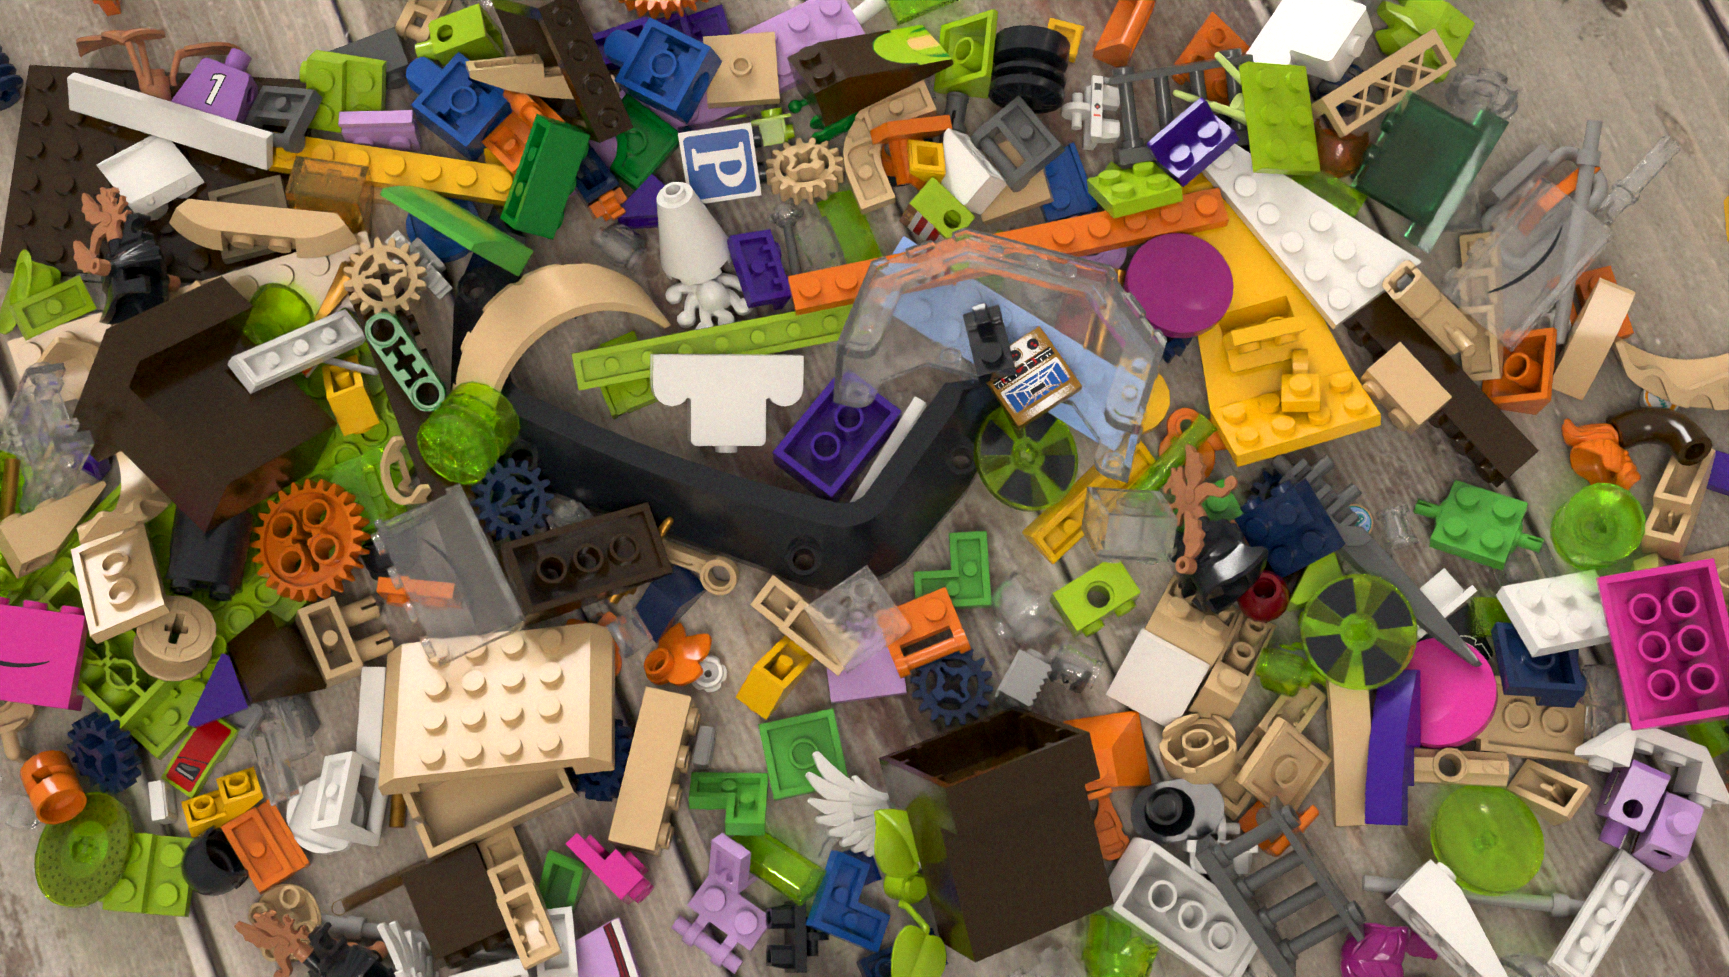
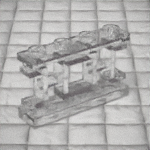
M39 362L26 369L0 426V444L10 443L7 449L9 456L16 455L17 459L21 460L20 468L25 479L21 489L23 496L19 502L22 514L34 511L40 503L47 499L56 498V500L68 496L95 444L90 430L77 432L80 425L78 419H70L60 394L64 385L62 378L66 372L64 363L50 364L49 362Z

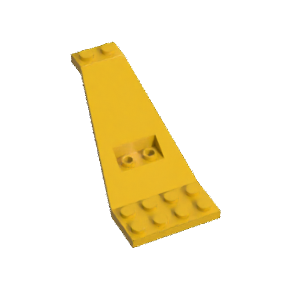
M1201 172L1187 185L1182 187V195L1213 189L1214 187ZM1223 199L1229 219L1227 226L1189 235L1208 242L1218 250L1227 262L1233 278V296L1229 308L1217 325L1209 331L1198 335L1197 339L1211 422L1236 466H1244L1380 426V412L1367 392L1362 388L1361 383L1350 368L1321 314ZM1304 314L1307 330L1300 333L1299 336L1302 348L1308 349V374H1320V411L1282 412L1281 374H1293V359L1233 373L1230 371L1222 337L1230 331Z

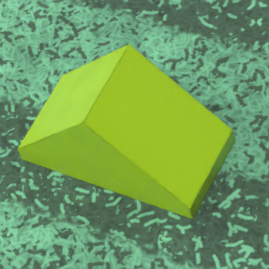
M1335 552L1305 567L1290 595L1287 611L1292 612L1309 607L1315 598L1320 601L1317 597L1327 587L1335 582L1344 580Z

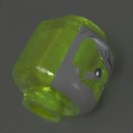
M1277 642L1270 648H1263L1257 662L1255 676L1260 678V685L1263 689L1293 698L1299 694L1301 688L1307 690L1310 688L1315 668L1309 666L1310 658L1307 651Z

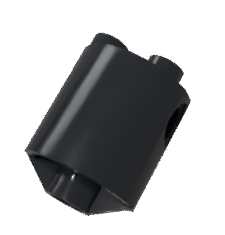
M176 505L169 545V567L167 574L164 576V582L170 585L169 593L192 596L193 591L209 593V599L225 602L232 601V597L235 594L242 593L243 571L248 559L254 516L245 510L204 533Z

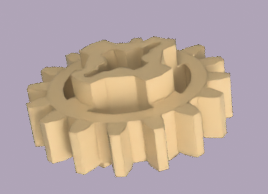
M813 137L808 143H803L801 138H797L796 145L791 146L789 143L784 142L783 151L773 150V159L766 160L767 185L771 186V193L773 195L780 193L781 201L783 202L791 197L794 198L795 205H799L802 199H807L808 203L812 205L814 204L815 197L819 196L821 199L827 200V191L837 193L839 191L838 183H844L843 157H839V149L837 147L829 148L828 141L818 145Z
M379 237L374 239L373 248H369L364 243L360 244L363 254L358 256L351 253L349 258L354 267H344L343 270L345 276L352 278L343 283L345 291H355L349 296L351 304L354 305L362 302L360 311L363 315H366L371 309L374 310V314L387 311L396 316V311L401 309L405 314L409 315L411 312L408 304L413 302L420 305L422 302L421 297L416 292L427 290L426 282L419 280L427 276L426 268L416 267L421 262L419 253L409 256L410 245L405 243L399 249L396 247L395 238L392 237L388 241V245H382ZM388 257L396 258L404 264L397 265L389 260ZM374 260L368 271H363L364 267ZM381 274H389L390 284L382 285ZM409 286L401 297L396 298L403 287ZM364 292L376 294L383 299V302L370 298Z

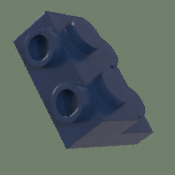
M1306 478L1294 485L1290 479L1271 489L1272 497L1262 501L1260 496L1249 500L1240 506L1243 513L1234 519L1240 530L1244 532V537L1250 547L1264 546L1267 548V561L1273 571L1282 578L1339 550L1345 545V542Z
M1496 622L1494 624L1491 634L1504 695L1535 697L1536 706L1574 708L1586 691V679L1580 673L1578 664L1579 649L1532 658L1512 623Z

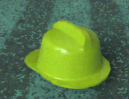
M23 249L18 256L14 276L1 306L0 333L4 335L9 334L17 324L8 308L10 305L60 283V271L55 267L32 261L31 255L26 249Z

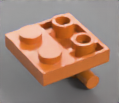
M504 90L503 97L510 103L513 112L482 143L515 176L536 114L562 122L565 121L539 96H528L525 93Z

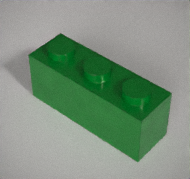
M536 114L500 219L515 230L553 240L557 229L563 223L564 208L568 197L575 189L576 175L580 163L588 153L590 135L575 125Z

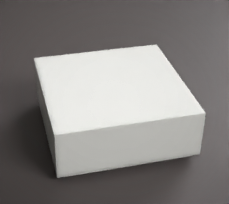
M163 780L148 782L152 821L163 825L176 823L178 817L174 786Z

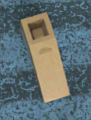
M104 480L92 486L90 483L82 484L72 490L69 496L56 500V498L47 499L40 503L32 512L25 515L15 513L0 522V551L17 579L55 561L77 531V525L82 524L84 519L101 501L106 488Z
M1241 611L1224 648L1203 681L1189 711L1194 714L1199 713L1201 718L1212 719L1211 714L1228 721L1238 707L1274 633L1276 625L1270 622H1254Z

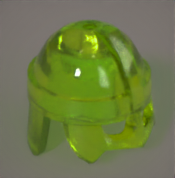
M267 283L261 285L248 300L254 307L243 329V333L256 346H259L313 323L315 320L313 310L306 299L296 290L279 283Z
M1089 914L1081 961H1084L1087 977H1150L1152 964L1160 950V946L1157 942L1144 944L1141 936L1131 938V928L1123 923L1108 920L1103 915Z

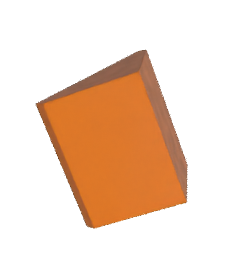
M1552 327L1504 333L1502 379L1483 380L1482 391L1500 410L1537 415L1551 401L1557 329Z

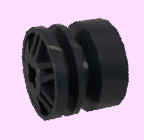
M1032 25L1012 26L998 32L995 38L993 62L996 67L992 69L988 94L991 101L1004 108L1017 96H1020L1035 114L1053 112L1062 107L1066 78L1063 73L1067 70L1070 53V42L1067 37L1049 28Z

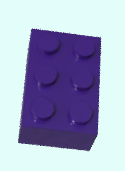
M842 367L772 452L774 464L820 499L838 502L889 439L902 418V411Z

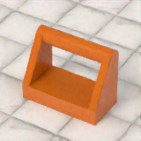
M1118 0L1092 57L1116 68L1128 66L1153 14L1156 0Z

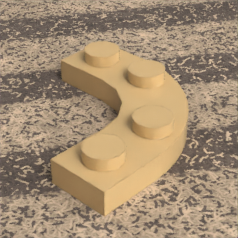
M924 80L860 110L855 116V121L845 138L843 155L846 178L861 215L896 203L895 194L882 166L880 155L884 144L873 145L870 130L889 121L936 116L937 109Z

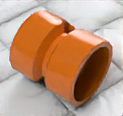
M49 750L36 754L27 760L20 769V778L30 797L36 817L45 824L55 825L73 819L82 812L87 802V797L76 777L77 774L69 756L62 751Z

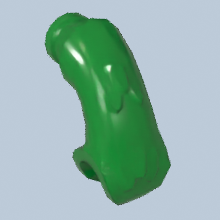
M858 112L827 127L824 126L817 115L814 116L810 121V127L823 130L812 135L816 139V144L830 141L846 133L851 128Z

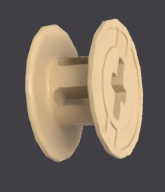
M167 596L171 613L137 627L136 636L133 640V654L138 665L150 676L163 681H183L195 677L206 668L212 656V644L216 638V623L211 612L200 602L185 596ZM172 633L180 634L177 644L169 643Z

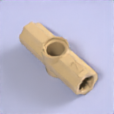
M1451 747L1442 750L1414 748V783L1436 784L1442 787L1451 785L1507 787L1509 777L1507 753L1460 751ZM1440 758H1447L1454 763L1456 770L1453 777H1448L1441 773L1438 766Z

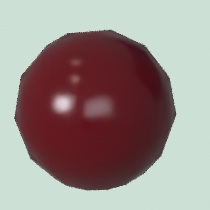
M1263 570L1260 578L1237 600V603L1242 613L1254 622L1268 623L1278 619L1286 611L1290 603V592L1282 577L1273 571Z

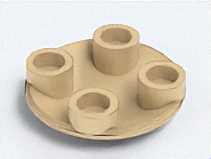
M286 883L272 887L261 896L258 902L251 905L248 912V918L252 926H254L253 922L255 921L252 916L256 912L262 914L272 909L277 912L273 917L279 919L283 925L285 923L282 919L286 914L291 919H295L293 923L295 931H299L305 925L306 931L311 933L317 925L322 924L321 912L317 901L308 890L296 884ZM300 938L302 942H306L310 947L313 948V946L310 945L311 942L309 938L306 940ZM263 947L259 948L267 961L276 962L273 955L275 947L269 950ZM290 953V955H289L290 962L298 961V960L293 956V953Z

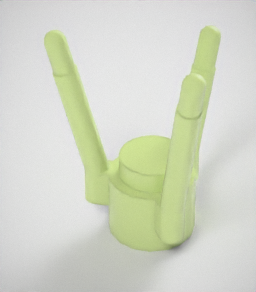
M1220 52L1215 53V59L1241 85L1240 72ZM1177 89L1173 91L1175 97L1190 103H1194L1200 98ZM1242 93L1237 94L1233 98L1230 106L1206 100L1212 111L1226 115L1247 126Z

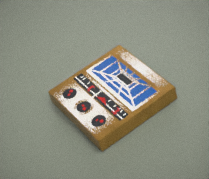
M1040 326L1010 345L1017 374L986 382L1018 430L1082 390L1081 383Z

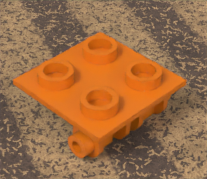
M1211 12L1174 65L1215 59V53L1227 49L1241 48V53L1246 54L1250 47L1214 12ZM1219 67L1204 70L1207 100L1229 106L1225 68ZM1189 72L1172 75V79L1179 85H1183L1185 82L1190 83Z

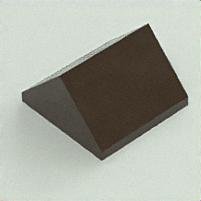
M269 610L226 645L229 657L251 703L326 689L327 683L325 684L299 629Z

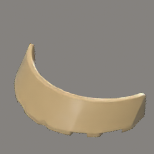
M584 262L566 265L553 264L536 269L523 275L518 282L510 283L499 291L482 309L484 313L472 332H467L460 348L462 355L458 366L456 384L453 383L452 387L453 401L468 430L486 442L492 438L493 418L497 401L508 375L527 349L554 327L572 318L600 311H622L637 314L663 329H666L671 324L641 286L615 270Z
M1618 335L1616 336L1612 348L1626 376L1639 387L1654 396L1669 401L1671 404L1685 408L1729 409V353L1703 359L1667 358L1643 351L1624 341Z
M55 337L36 361V367L39 372L60 384L79 400L99 348L91 343ZM122 451L116 453L121 475V491L118 504L114 512L100 511L79 535L80 544H85L143 524L158 516L172 502Z

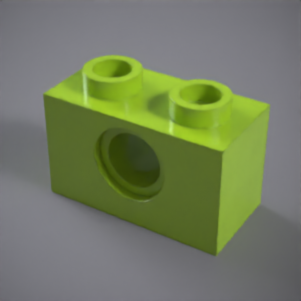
M1116 554L1052 593L1049 601L1073 638L1082 633L1088 638L1105 627L1103 620L1115 613L1120 618L1136 608L1137 605L1134 601L1138 599L1141 591ZM1094 591L1100 592L1106 597L1107 605L1102 608L1093 607L1088 602L1087 595Z

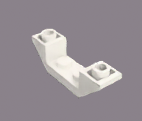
M1618 723L1578 746L1575 750L1574 755L1588 760L1590 768L1603 772H1612L1613 767H1630L1633 751L1645 755L1656 753L1662 756V762L1679 767L1673 789L1674 793L1688 797L1689 801L1703 806L1704 809H1711L1712 804H1729V793L1707 747L1660 729L1632 731L1630 723Z

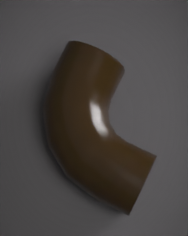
M1639 407L1610 415L1606 419V423L1613 425L1618 431L1619 446L1626 450L1647 443L1658 444L1666 447L1681 465L1690 466L1701 462L1708 456L1713 446L1711 439L1702 428L1686 415L1668 408Z

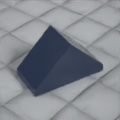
M590 143L588 153L580 163L575 191L585 207L598 201V197L609 190H616L619 185L614 175Z
M676 565L672 568L673 573L671 575L651 582L629 616V619L655 643H658L668 630L707 591L701 581L687 568Z

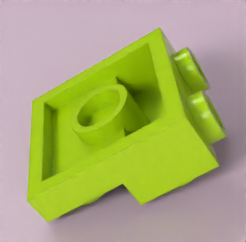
M315 50L307 58V61H302L299 71L300 82L306 83V89L315 90L323 98L308 128L342 133V127L338 125L339 112L385 111L387 61Z
M133 832L132 849L123 873L114 886L98 899L99 902H103L102 910L189 917L193 889L185 882L182 876L181 859L186 847L196 838ZM107 839L104 845V862L110 851V839Z

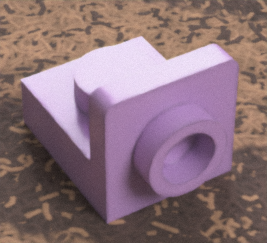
M721 833L712 839L708 875L734 893L739 894L762 876V868L750 861L751 852L725 834Z

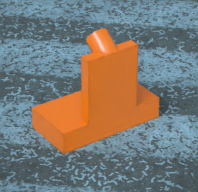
M950 115L889 121L870 130L873 145L889 144L897 186L911 184L917 190H921L926 185V182L909 173L908 139L923 141L926 138L937 137L948 128L952 129Z

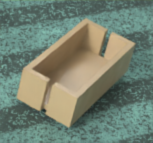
M646 686L608 841L615 847L656 857H661L663 849L669 850L674 833V827L669 823L672 811H679L683 796V789H680L679 784L681 773H688L692 759V751H689L688 743L690 735L697 736L701 722V714H698L699 708L696 707L692 696Z
M567 767L421 783L420 792L402 793L412 819L421 823L415 827L428 858L433 861L472 843L476 845L508 828L516 827L579 798Z

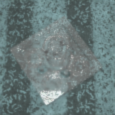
M868 565L803 608L847 674L911 631V626ZM844 598H849L852 604L848 607V601H844L843 605H841V601ZM870 603H876L879 606V609L876 611V607L872 605V612H870V610L868 609V605Z

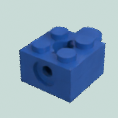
M649 17L639 37L625 30H615L606 38L604 44V53L612 64L621 68L614 81L625 93L687 125L722 63V60L710 46Z
M460 52L443 69L426 57L413 60L406 69V78L410 88L419 95L411 104L418 121L468 160L475 162L484 152V148H487L482 141L513 112L510 103L503 97L505 89L471 79L465 62L470 60Z

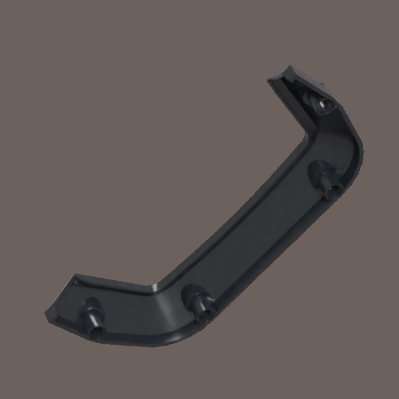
M493 205L486 222L526 246V236H524L523 232L513 229L500 219L503 208ZM473 252L464 275L458 281V292L453 311L450 400L455 421L463 438L484 464L489 467L490 464L499 462L502 465L503 460L513 458L516 465L519 458L530 456L533 458V463L527 470L530 471L539 467L541 469L537 477L539 481L548 479L550 481V484L544 488L545 493L553 494L554 497L573 504L581 502L585 508L601 514H608L648 502L657 529L667 517L674 519L672 526L665 535L666 537L719 556L727 557L772 575L777 574L786 580L821 590H849L869 586L889 577L909 562L967 494L980 469L978 457H984V455H981L980 449L982 438L979 436L987 421L992 419L995 423L997 422L1002 405L986 383L980 384L979 379L946 382L865 495L851 503L832 502L759 483L636 442L519 390L513 384L511 372L503 385L497 401L493 418L492 438L484 442L468 430L453 401L452 387L453 383L456 384L458 366L462 355L460 348L467 332H472L476 323L483 315L482 309L508 284L518 282L523 276L524 269L518 277ZM474 288H484L483 293L478 298L472 299L468 297ZM956 456H965L971 461V466L963 470L957 469L952 465L951 460ZM515 477L517 482L526 485L522 479ZM801 555H809L815 560L812 568L804 571L796 568L794 561Z

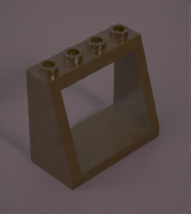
M491 0L516 56L539 54L544 67H560L574 99L540 98L566 123L577 126L590 135L589 140L598 143L634 128L577 0Z

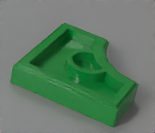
M626 93L621 100L634 128L615 136L617 154L610 166V171L636 191L651 174L655 175L680 144L678 131Z

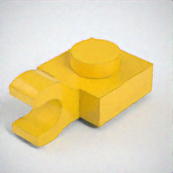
M1308 349L1293 350V374H1281L1282 412L1320 411V374H1308Z

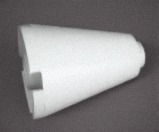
M671 182L665 185L657 195L660 260L667 278L671 280L672 277L680 279L681 283L685 285L701 284L716 278L722 273L720 268L725 262L728 261L730 264L732 260L727 244L728 236L689 184Z

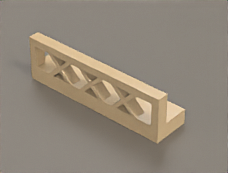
M1434 28L1311 104L1313 118L1316 119L1326 114L1338 136L1342 138L1457 65ZM1431 47L1443 65L1436 70L1422 66L1424 52ZM1415 58L1414 63L1408 62L1411 59ZM1400 67L1413 71L1409 87L1394 83L1397 68ZM1420 74L1427 75L1420 79ZM1387 75L1386 81L1381 80V78ZM1370 85L1385 89L1381 105L1366 101ZM1393 91L1398 93L1392 97ZM1359 93V98H1358V99L1352 97V96H1354L1355 94ZM1343 102L1357 106L1355 119L1349 125L1345 124L1336 109V106ZM1364 109L1371 110L1365 115H1363Z

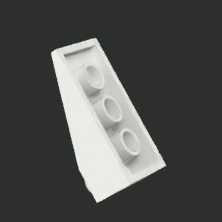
M1133 836L1108 878L1114 904L1103 908V910L1206 977H1241L1258 947L1217 887L1155 842Z
M1430 859L1419 867L1385 901L1460 977H1508L1461 888L1454 882L1456 876L1443 863L1438 862L1435 864Z

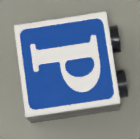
M750 117L678 127L685 182L693 188L704 204L762 195L760 184L767 183L764 161L757 162L755 148L762 147L759 125L751 126Z

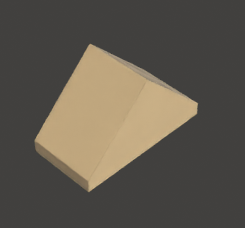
M1530 759L1525 761L1506 788L1511 795L1553 826L1570 821L1592 790L1589 785Z

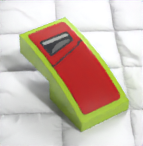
M224 718L196 729L192 728L174 754L161 778L190 798L199 796L217 763L224 761L241 729Z

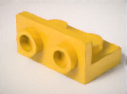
M1304 314L1230 331L1223 336L1222 339L1230 371L1235 373L1293 359V350L1303 349L1299 334L1307 330Z

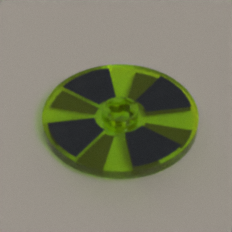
M1000 406L983 420L977 431L974 443V459L977 472L987 490L1004 505L1020 511H1040L1060 502L1071 490L1078 471L1077 447L1069 428L1057 417L1046 412L1018 430L1004 408ZM1025 450L1026 454L1032 455V460L1028 462L1027 458H1022L1021 452Z
M1368 574L1344 575L1321 586L1309 599L1300 623L1302 648L1311 666L1328 682L1346 689H1374L1394 680L1409 664L1417 643V622L1413 609L1406 597L1388 581ZM1364 623L1366 625L1364 628V633L1367 635L1366 640L1361 638L1353 641L1351 637L1354 632L1350 629L1351 624L1360 625Z

